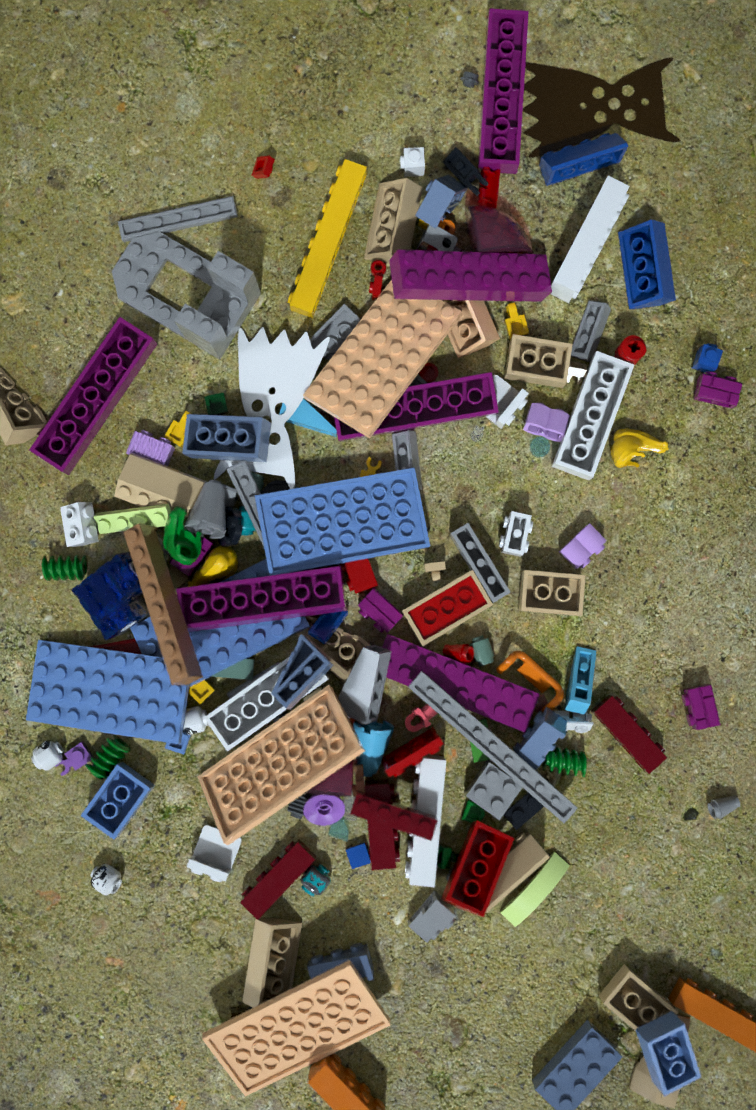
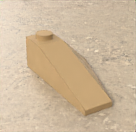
M0 367V436L5 445L25 443L39 435L46 426L47 421L42 411L37 406L33 407L28 401L29 397L25 393L21 394L15 387V382Z
M305 616L310 627L296 635L298 638L300 634L304 635L334 665L330 671L345 684L362 648L371 645L362 637L348 634L340 628H337L327 643L323 644L308 634L309 629L317 619L312 616Z
M676 1014L685 1024L687 1033H689L690 1018ZM644 1055L640 1062H637L634 1066L629 1089L653 1103L675 1109L680 1089L664 1096L652 1082Z

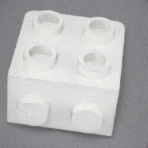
M493 375L499 413L485 417L502 429L505 424L509 426L516 417L514 412L517 409L522 410L528 402L526 397L529 393L523 388L519 392L498 375Z
M205 825L187 867L191 868V872L202 875L204 873L209 875L213 881H226L242 842L241 837L230 845H226L223 843L218 828Z

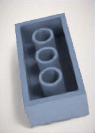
M187 414L182 454L193 459L267 462L271 423L263 417Z
M587 1019L533 1078L532 1082L535 1090L555 1110H575L623 1056L618 1048Z

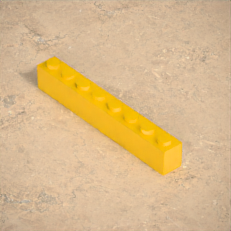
M344 159L343 165L338 166L336 172L337 181L332 183L329 194L331 196L329 202L325 201L322 220L319 219L316 224V236L310 240L308 247L310 249L309 255H305L303 258L302 267L304 268L302 273H298L295 285L297 286L295 292H291L288 298L291 311L310 318L314 317L367 176L366 166Z

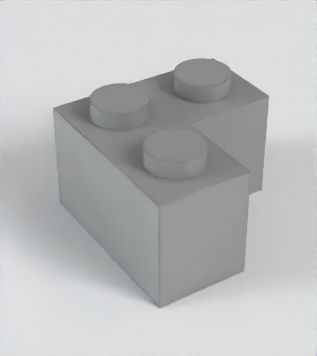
M435 890L408 921V927L427 943L430 939L434 940L440 931L443 932L445 928L449 929L455 922L453 906L442 901V896Z

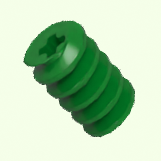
M44 555L42 559L43 576L46 581H50L52 578L55 581H58L60 578L63 581H66L68 578L72 581L76 578L83 580L87 573V557L83 555L82 561H80L78 555H75L74 561H72L70 555H67L66 561H63L62 555H59L58 560L55 561V557L51 555L50 560L47 561Z
M113 735L114 740L106 739L109 746L101 745L104 752L96 751L98 759L90 758L93 765L85 764L86 768L101 780L108 778L109 772H112L115 768L114 765L116 766L120 763L119 759L125 758L124 752H130L129 745L116 735Z
M556 747L553 751L549 750L545 760L542 762L543 771H545L546 766H549L551 773L557 767L558 774L561 773L562 769H565L566 775H569L570 770H573L574 776H577L578 772L581 771V775L584 778L587 771V758L584 751L577 753L576 750H572L569 752L566 748L561 751L560 747Z

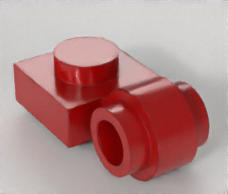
M381 260L374 261L370 267L371 274L375 277L374 282L370 281L369 293L372 294L373 301L380 297L383 276L386 274V264Z

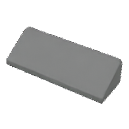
M588 301L572 345V357L590 363L592 356L597 350L611 311L607 303Z
M407 430L392 433L396 471L415 467L419 490H422L416 432Z

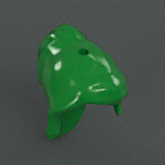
M175 506L166 521L163 545L174 560L184 565H191L201 553L202 533L201 531L197 532L195 537L189 530L185 529L183 521L187 514L186 509Z

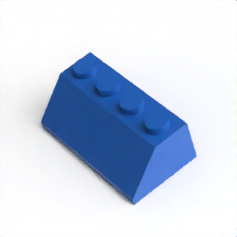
M606 133L592 141L587 139L576 146L568 145L555 153L554 151L547 152L541 157L539 163L545 184L549 186L620 163L628 148V144L617 133L611 135Z
M651 219L618 232L629 309L660 306L675 301L676 297L665 223Z

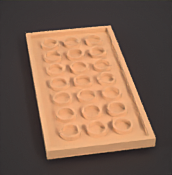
M391 280L380 294V297L372 304L303 394L304 399L366 437L371 438L462 316V311L442 300L394 299Z
M328 685L197 777L223 843L230 845L365 752L333 688Z
M348 960L204 1032L202 1040L242 1093L247 1096L390 1026L391 1023L390 1018L352 962Z

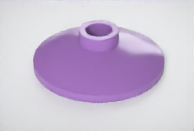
M331 793L313 795L305 802L303 807L305 818L309 822L321 826L336 823L343 817L345 812L343 800Z

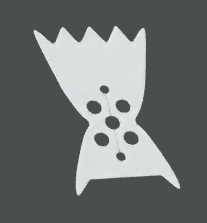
M240 327L238 331L239 386L247 417L269 416L272 420L270 435L274 432L280 435L278 444L272 445L269 442L267 462H245L252 472L283 476L289 488L295 489L292 450L284 425L303 400V394L309 388L327 349L330 337L324 339L313 349L308 333L305 332L297 343L291 346L286 330H283L275 341L270 344L262 327L253 340L249 342ZM271 387L276 389L273 395L269 394ZM259 399L263 402V408L259 412H255L252 409V403ZM282 402L286 405V411L284 414L278 415L275 412V406ZM220 460L214 474V480L227 470L226 468L241 461Z

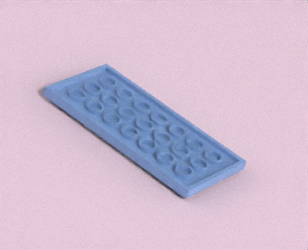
M415 467L255 495L269 576L430 547Z
M265 559L221 582L269 576L267 560ZM151 617L130 628L142 654L163 657ZM306 617L189 632L203 675L202 678L190 683L189 687L309 628L310 625Z
M38 640L26 720L181 744L190 684L172 685L163 657Z

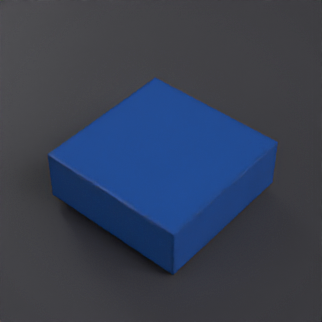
M365 842L345 849L352 869L371 863Z

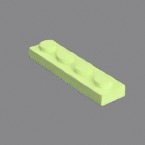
M169 504L99 512L93 518L99 534L126 531L138 523L154 527L166 526L171 509Z

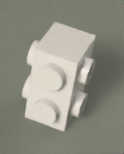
M77 502L60 507L67 547H79L99 542L96 523L93 518L92 502Z
M511 511L509 516H505L503 528H506L504 536L501 535L499 547L502 548L501 553L519 557L527 553L529 541L526 540L528 533H531L533 527L532 515Z

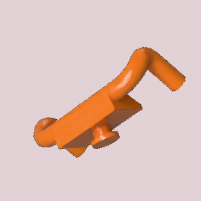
M513 651L496 668V671L502 674L516 659H520L524 663L517 671L539 691L544 693L551 686L555 690L556 696L542 708V712L546 707L551 710L555 709L564 698L562 686L522 651Z

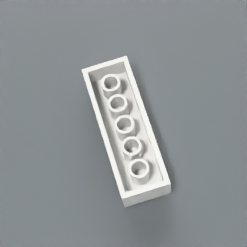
M607 176L551 285V295L567 303L570 302L571 298L576 299L629 197V194L626 192L630 186Z
M599 351L595 352L588 366L586 378H584L568 421L565 436L560 442L552 467L586 480L594 477L634 364Z
M289 657L204 717L227 751L286 710L271 693L282 671L285 669L290 659ZM325 674L304 696H306L311 691H313L318 686L329 679L327 674Z
M425 755L422 757L423 760L415 765V773H418V779L413 781V794H416V800L412 799L411 808L437 816L438 822L432 841L409 834V836H412V841H408L407 857H410V862L406 861L405 878H409V885L435 887L446 759L444 756Z

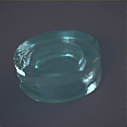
M544 437L533 439L529 447L531 454L538 458L546 456L550 451L549 441Z

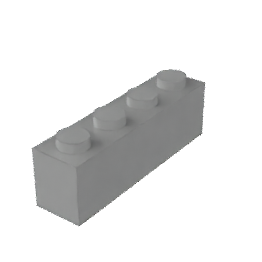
M469 523L449 535L470 570H473L492 603L511 593Z

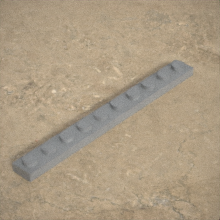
M423 671L408 685L415 694L563 823L578 809L574 803Z

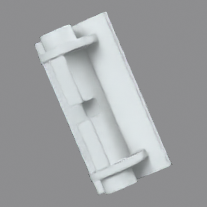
M554 711L567 720L566 731L575 730L577 733H586L593 726V722H591L592 715L588 714V712H585V714L572 712L573 718H569V711Z

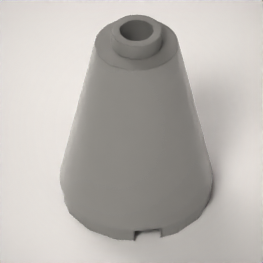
M209 480V482L204 483L185 522L186 529L192 534L196 535L197 532L201 531V537L204 534H210L212 539L225 536V489L221 482Z

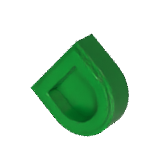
M468 799L461 819L470 823L475 821L481 822L485 816L484 809Z

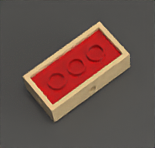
M471 570L402 610V613L420 644L424 646L491 607L493 603L476 574Z

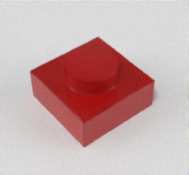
M269 155L257 157L252 176L256 179L269 178L275 159Z

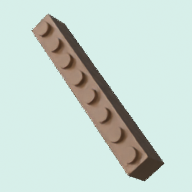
M138 523L124 531L125 539L171 684L188 685L203 677L155 527Z

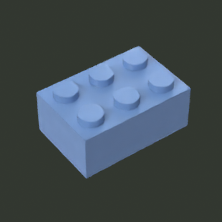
M121 762L113 769L81 816L115 840L120 836L155 785L124 762Z
M673 1011L635 1029L652 1082L664 1096L701 1078L685 1024Z

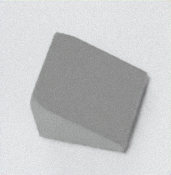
M221 484L225 489V507H234L238 498L237 490Z

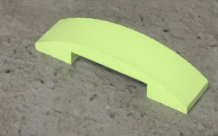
M555 851L541 865V869L515 898L513 897L500 911L515 927L539 906L570 865Z

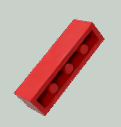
M369 559L340 564L343 571L347 572L350 578L346 580L350 592L354 590L355 594L378 587Z

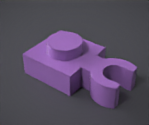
M80 742L64 753L67 759H62L61 763L55 767L60 764L65 765V770L60 773L63 776L70 772L72 766L75 771L91 761L90 758L93 755L85 743Z

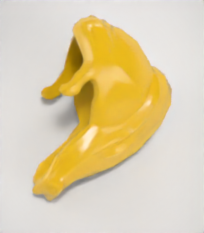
M625 428L615 432L614 443L610 452L613 463L617 468L626 466L638 468L639 464L630 460L635 456L645 457V454L640 451H653L661 454L665 453L669 448L666 441L658 440L646 432Z
M223 546L212 549L205 558L202 568L195 573L193 580L188 582V587L206 585L213 580L223 577L227 579L233 576L238 566V558L231 547Z

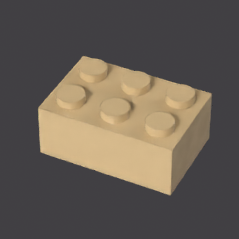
M513 334L510 340L504 379L563 388L567 383L573 344Z
M532 570L521 571L518 611L583 616L585 575Z
M625 964L598 995L603 1004L634 1030L671 1011L675 1015L678 1013L667 999Z

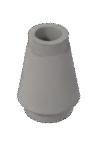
M734 795L713 799L711 803H708L707 807L714 819H722L740 807V801Z

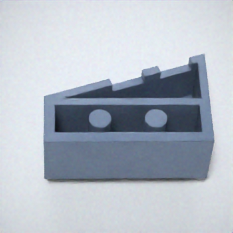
M450 175L436 178L434 181L431 180L426 188L428 193L415 216L436 229L440 220L443 221L446 218L444 214L446 212L450 214L459 205L468 188Z
M300 634L299 641L271 693L286 709L290 710L334 666L302 634Z
M548 707L543 712L539 711L533 720L535 722L531 728L527 727L526 732L522 735L523 740L521 743L517 742L512 748L516 754L535 770L545 760L549 750H554L556 747L555 742L558 738L563 739L566 736L567 720Z
M357 943L350 946L351 949L344 951L336 949L327 956L322 954L313 956L307 965L310 979L350 960L361 977H367L368 981L374 980V966L368 945Z

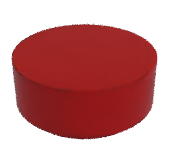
M426 363L418 375L427 383H433L438 377V368L433 363Z

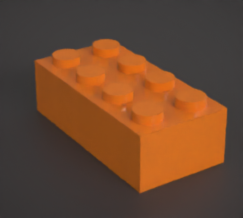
M333 1053L315 1062L310 1067L308 1084L333 1110H385L383 1102L379 1098L375 1099L370 1094V1089L364 1083L360 1084L355 1079L356 1075L350 1068L346 1069L341 1064L342 1061L337 1054Z

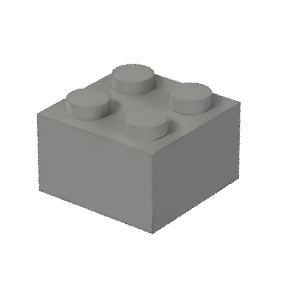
M487 760L464 794L500 820L523 787L507 773Z

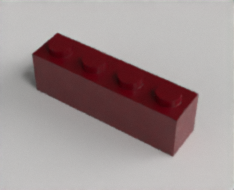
M608 695L591 712L642 770L650 774L667 759L664 755L665 749L658 742L654 743L650 739L651 733L644 726L641 728L636 723L638 721L636 716L630 711L628 713L623 708L624 703L617 696Z
M358 790L350 811L351 815L432 841L438 822L437 816Z
M300 839L296 842L291 841L284 849L286 853L281 858L277 856L270 863L272 866L267 873L262 871L255 879L257 883L253 887L249 885L242 892L243 898L240 903L257 920L315 861L316 855Z

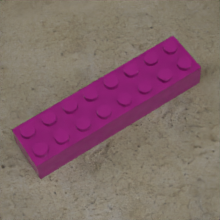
M489 8L478 155L479 171L483 170V167H490V171L500 169V173L517 174L529 11Z
M397 250L389 260L394 299L542 302L552 293L547 255Z
M119 317L29 451L61 472L69 475L158 345L156 341Z
M492 372L408 387L372 436L497 415L499 411ZM335 418L338 441L366 437Z
M340 566L176 589L188 632L347 611L343 575Z
M387 634L382 648L391 651L386 678L408 686L423 671L465 709L526 732L540 696L539 693Z

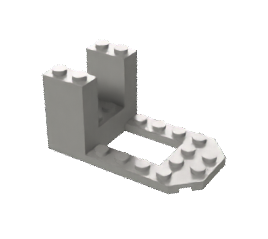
M161 232L132 238L112 270L117 296L120 301L219 360L261 295L255 274L250 269L219 251L210 262ZM167 261L211 286L210 291L198 310L184 304L179 312L147 293Z

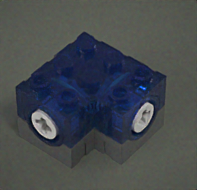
M130 552L115 555L111 561L106 562L95 573L85 578L81 584L71 589L74 595L78 597L85 611L91 616L90 618L96 627L100 629L105 640L123 635L133 625L150 615L145 600L142 597L143 592Z

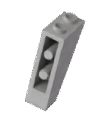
M377 645L362 648L338 697L347 717L357 720L356 722L361 725H368L378 719L391 651Z

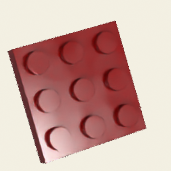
M434 727L383 757L384 769L389 777L401 775L407 766L411 764L415 766L423 760L422 757L429 753L433 755L441 750L440 746L443 745V742Z

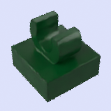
M224 392L204 396L208 415L229 413Z
M439 844L437 866L442 869H450V862H456L459 854L452 851V848L447 845Z

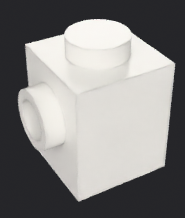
M424 147L404 148V156H400V168H404L405 177L424 176Z

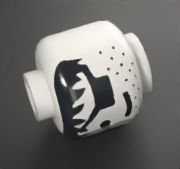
M199 706L186 709L183 730L187 735L205 731L206 726L209 725L204 719L207 716L206 710H202Z
M46 740L34 748L31 759L39 770L48 771L61 763L64 750L58 742L54 743L51 740Z
M103 864L100 867L97 866L91 872V886L103 895L114 894L122 884L121 873L108 864Z

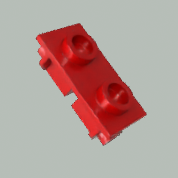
M483 167V170L480 171L481 175L489 183L487 186L483 185L479 190L478 204L481 212L497 208L500 169L490 171V167Z

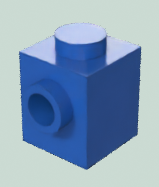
M703 344L697 350L692 369L704 373L714 372L718 368L723 350L718 349V346L714 344Z

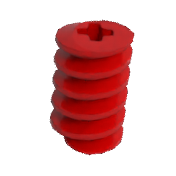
M627 336L615 350L614 357L636 365L647 351L645 342L639 336Z

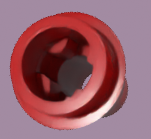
M446 644L443 647V655L466 664L473 660L474 649L469 644Z

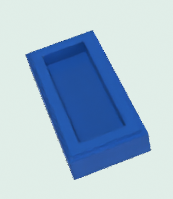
M348 611L321 614L309 629L308 634L326 644L346 618Z

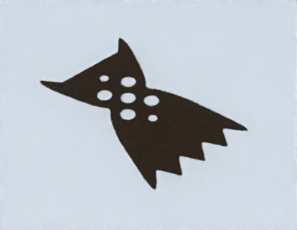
M665 58L646 65L622 77L613 85L598 77L580 71L526 62L525 68L535 74V77L524 84V90L536 96L537 99L526 106L523 112L537 118L539 121L525 131L524 134L541 142L528 157L542 156L547 152L557 151L568 145L579 144L584 140L601 134L616 123L627 130L668 142H680L679 138L666 129L661 76L662 70L672 62L673 58ZM625 85H631L634 88L632 96L627 97L623 95L622 88ZM596 87L603 88L605 92L604 96L600 99L595 98L592 94L593 89ZM612 98L620 101V107L616 110H612L608 106V102ZM642 99H648L649 104L643 105ZM586 103L587 108L582 110L580 104ZM632 109L636 112V118L633 121L625 119L624 113L626 110ZM599 111L604 112L607 116L606 121L603 123L596 122L594 118L595 114Z

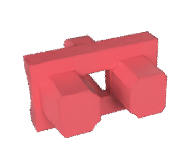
M428 704L424 705L421 709L415 707L411 710L412 713L405 718V727L411 732H417L423 727L427 728L431 725L429 720L437 713ZM417 715L421 723L412 726L411 721Z

